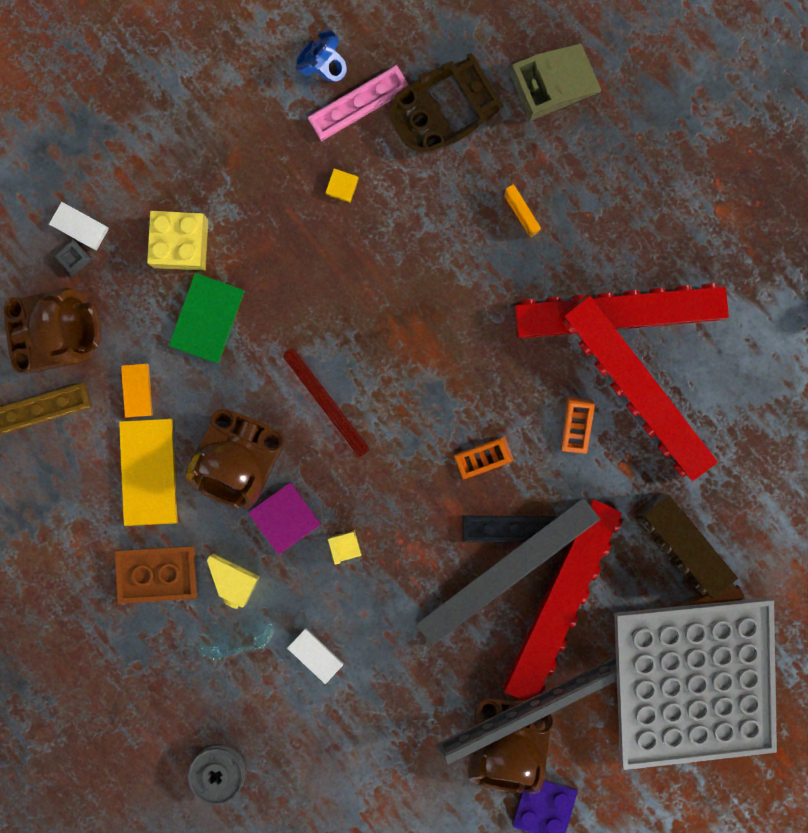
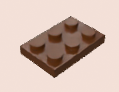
M195 546L115 551L118 604L198 598Z

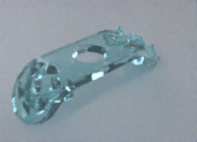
M269 623L265 633L257 636L253 643L222 650L220 646L211 647L199 641L197 647L203 657L206 655L212 661H215V659L221 660L222 657L256 648L261 650L272 638L273 625Z

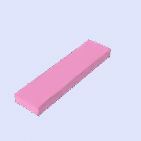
M395 65L310 115L308 120L319 139L323 141L390 102L403 88L409 85L398 66Z

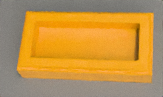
M515 185L509 186L504 192V197L528 236L533 237L539 233L541 227Z
M149 364L121 366L125 418L153 416Z

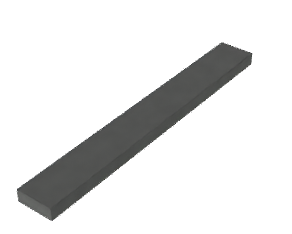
M585 498L581 499L416 625L430 645H435L601 519Z
M616 657L436 744L437 753L447 764H450L617 681Z

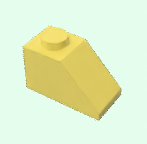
M215 554L210 555L207 562L219 597L224 598L223 602L232 608L238 609V606L243 608L247 604L260 576Z

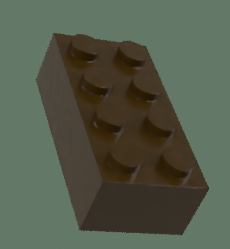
M657 493L634 512L638 517L636 520L637 524L644 532L648 531L655 537L653 540L655 546L662 553L665 552L667 555H670L672 558L669 561L678 573L682 572L689 578L686 583L695 593H699L702 597L706 595L714 599L738 579L670 495Z

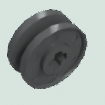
M216 744L203 749L189 768L188 783L192 793L200 801L210 805H221L229 802L237 795L244 784L247 773L245 761L237 750L228 745ZM220 771L222 773L221 777L215 778L213 773Z

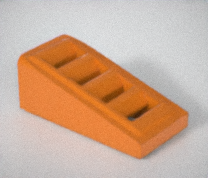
M567 397L561 451L587 454L595 408L593 400ZM574 407L586 408L585 412L573 411ZM572 417L583 418L584 423L574 422ZM570 428L583 429V433L570 432ZM569 438L581 439L582 444L568 443Z
M505 436L454 455L463 480L511 463L514 460ZM497 445H499L504 457L502 459H499L495 448ZM488 448L494 461L492 463H489L485 452ZM475 453H479L484 466L479 467ZM469 456L474 470H469L464 457Z

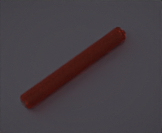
M293 348L285 352L283 355L285 361L357 456L361 457L370 450L368 445L299 354Z

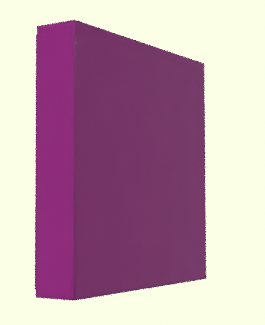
M292 482L248 512L278 555L321 525Z

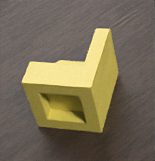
M355 530L328 538L335 564L362 555Z

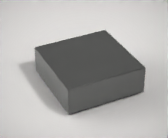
M74 239L54 255L72 277L92 261L90 256Z

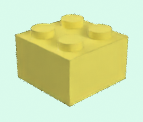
M150 211L147 264L153 268L205 271L208 234L207 217L202 213Z

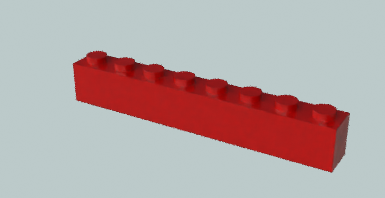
M717 283L702 284L701 289L692 290L691 285L675 287V291L665 292V288L649 289L647 294H639V290H629L623 292L624 296L614 297L613 292L597 294L598 298H592L616 330L722 321L729 318L726 287H717ZM585 295L571 296L572 300L561 301V297L546 298V303H535V299L521 300L520 305L514 307L516 339L570 334L562 325L565 319L561 314Z
M590 295L583 296L561 314L565 319L562 325L570 335L576 333L581 340L578 343L579 347L587 356L589 354L593 355L597 361L594 364L596 369L603 377L606 374L613 381L610 387L619 397L623 395L629 402L625 405L635 418L639 415L644 421L641 427L650 438L653 436L657 438L660 442L657 445L658 449L666 458L671 456L676 463L673 465V468L682 479L686 476L693 482L718 463Z
M589 498L588 504L601 520L568 544L504 682V692L523 701L545 691L546 686L543 684L547 675L552 676L556 668L557 662L554 660L558 651L563 652L566 647L568 638L565 636L569 627L573 629L577 623L579 614L576 612L580 604L584 605L588 599L590 590L587 588L591 580L595 581L599 575L601 566L598 564L602 556L606 557L611 549L612 542H609L613 532L617 533L622 525L623 519L620 518L622 512L597 500Z

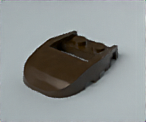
M472 53L467 54V59L456 64L450 61L431 72L426 71L419 75V79L413 84L403 88L391 103L390 118L396 132L408 148L417 153L430 154L471 136L501 111L504 106ZM452 75L478 117L476 121L453 133L428 91Z

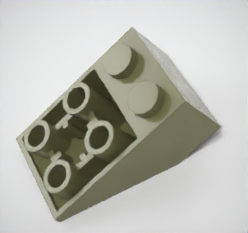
M582 43L534 55L513 64L510 71L511 79L529 121L602 91Z

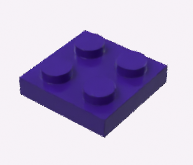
M546 779L540 793L529 794L523 789L512 822L513 828L530 833H566L576 800L577 789Z

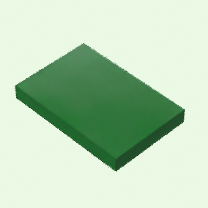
M195 273L169 346L219 364L245 291Z

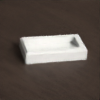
M61 202L49 223L54 228L96 251L109 229L107 226Z
M307 628L287 648L324 684L344 664Z

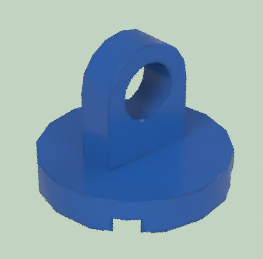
M326 29L318 33L319 39L316 42L311 40L302 49L296 60V70L302 76L311 75L316 71L324 80L336 82L345 76L347 67L343 58L335 51L339 41L338 36L332 30ZM331 61H333L337 67V72L335 75H332L329 72V64Z

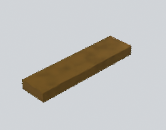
M81 382L0 407V435L92 408L86 383Z

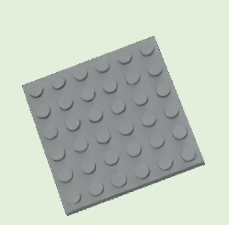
M767 597L614 613L620 766L623 770L777 752L773 599Z

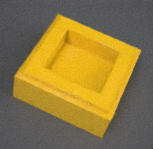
M334 169L326 195L351 203L359 177Z

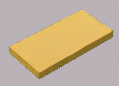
M173 419L120 421L124 526L178 523Z

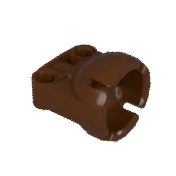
M62 288L22 298L11 297L5 302L4 321L8 351L12 367L16 372L41 373L44 370L79 364L92 358L95 354L94 350L100 344L101 324L94 305L85 303L87 296L83 292L71 288Z
M224 408L218 409L212 414L211 422L187 467L186 479L192 487H198L202 495L217 503L232 508L242 506L244 509H249L258 500L275 462L281 454L283 436L268 425L243 414ZM224 421L228 423V426L221 428L216 423ZM266 442H273L277 447L270 449L264 444Z
M486 699L478 705L474 712V726L487 720L481 713L482 708L491 709L495 716L520 703ZM549 714L541 718L545 723L543 730L536 728L533 722L471 753L467 769L469 781L498 791L522 793L524 789L529 794L540 793L545 780L550 730L554 724L552 715Z

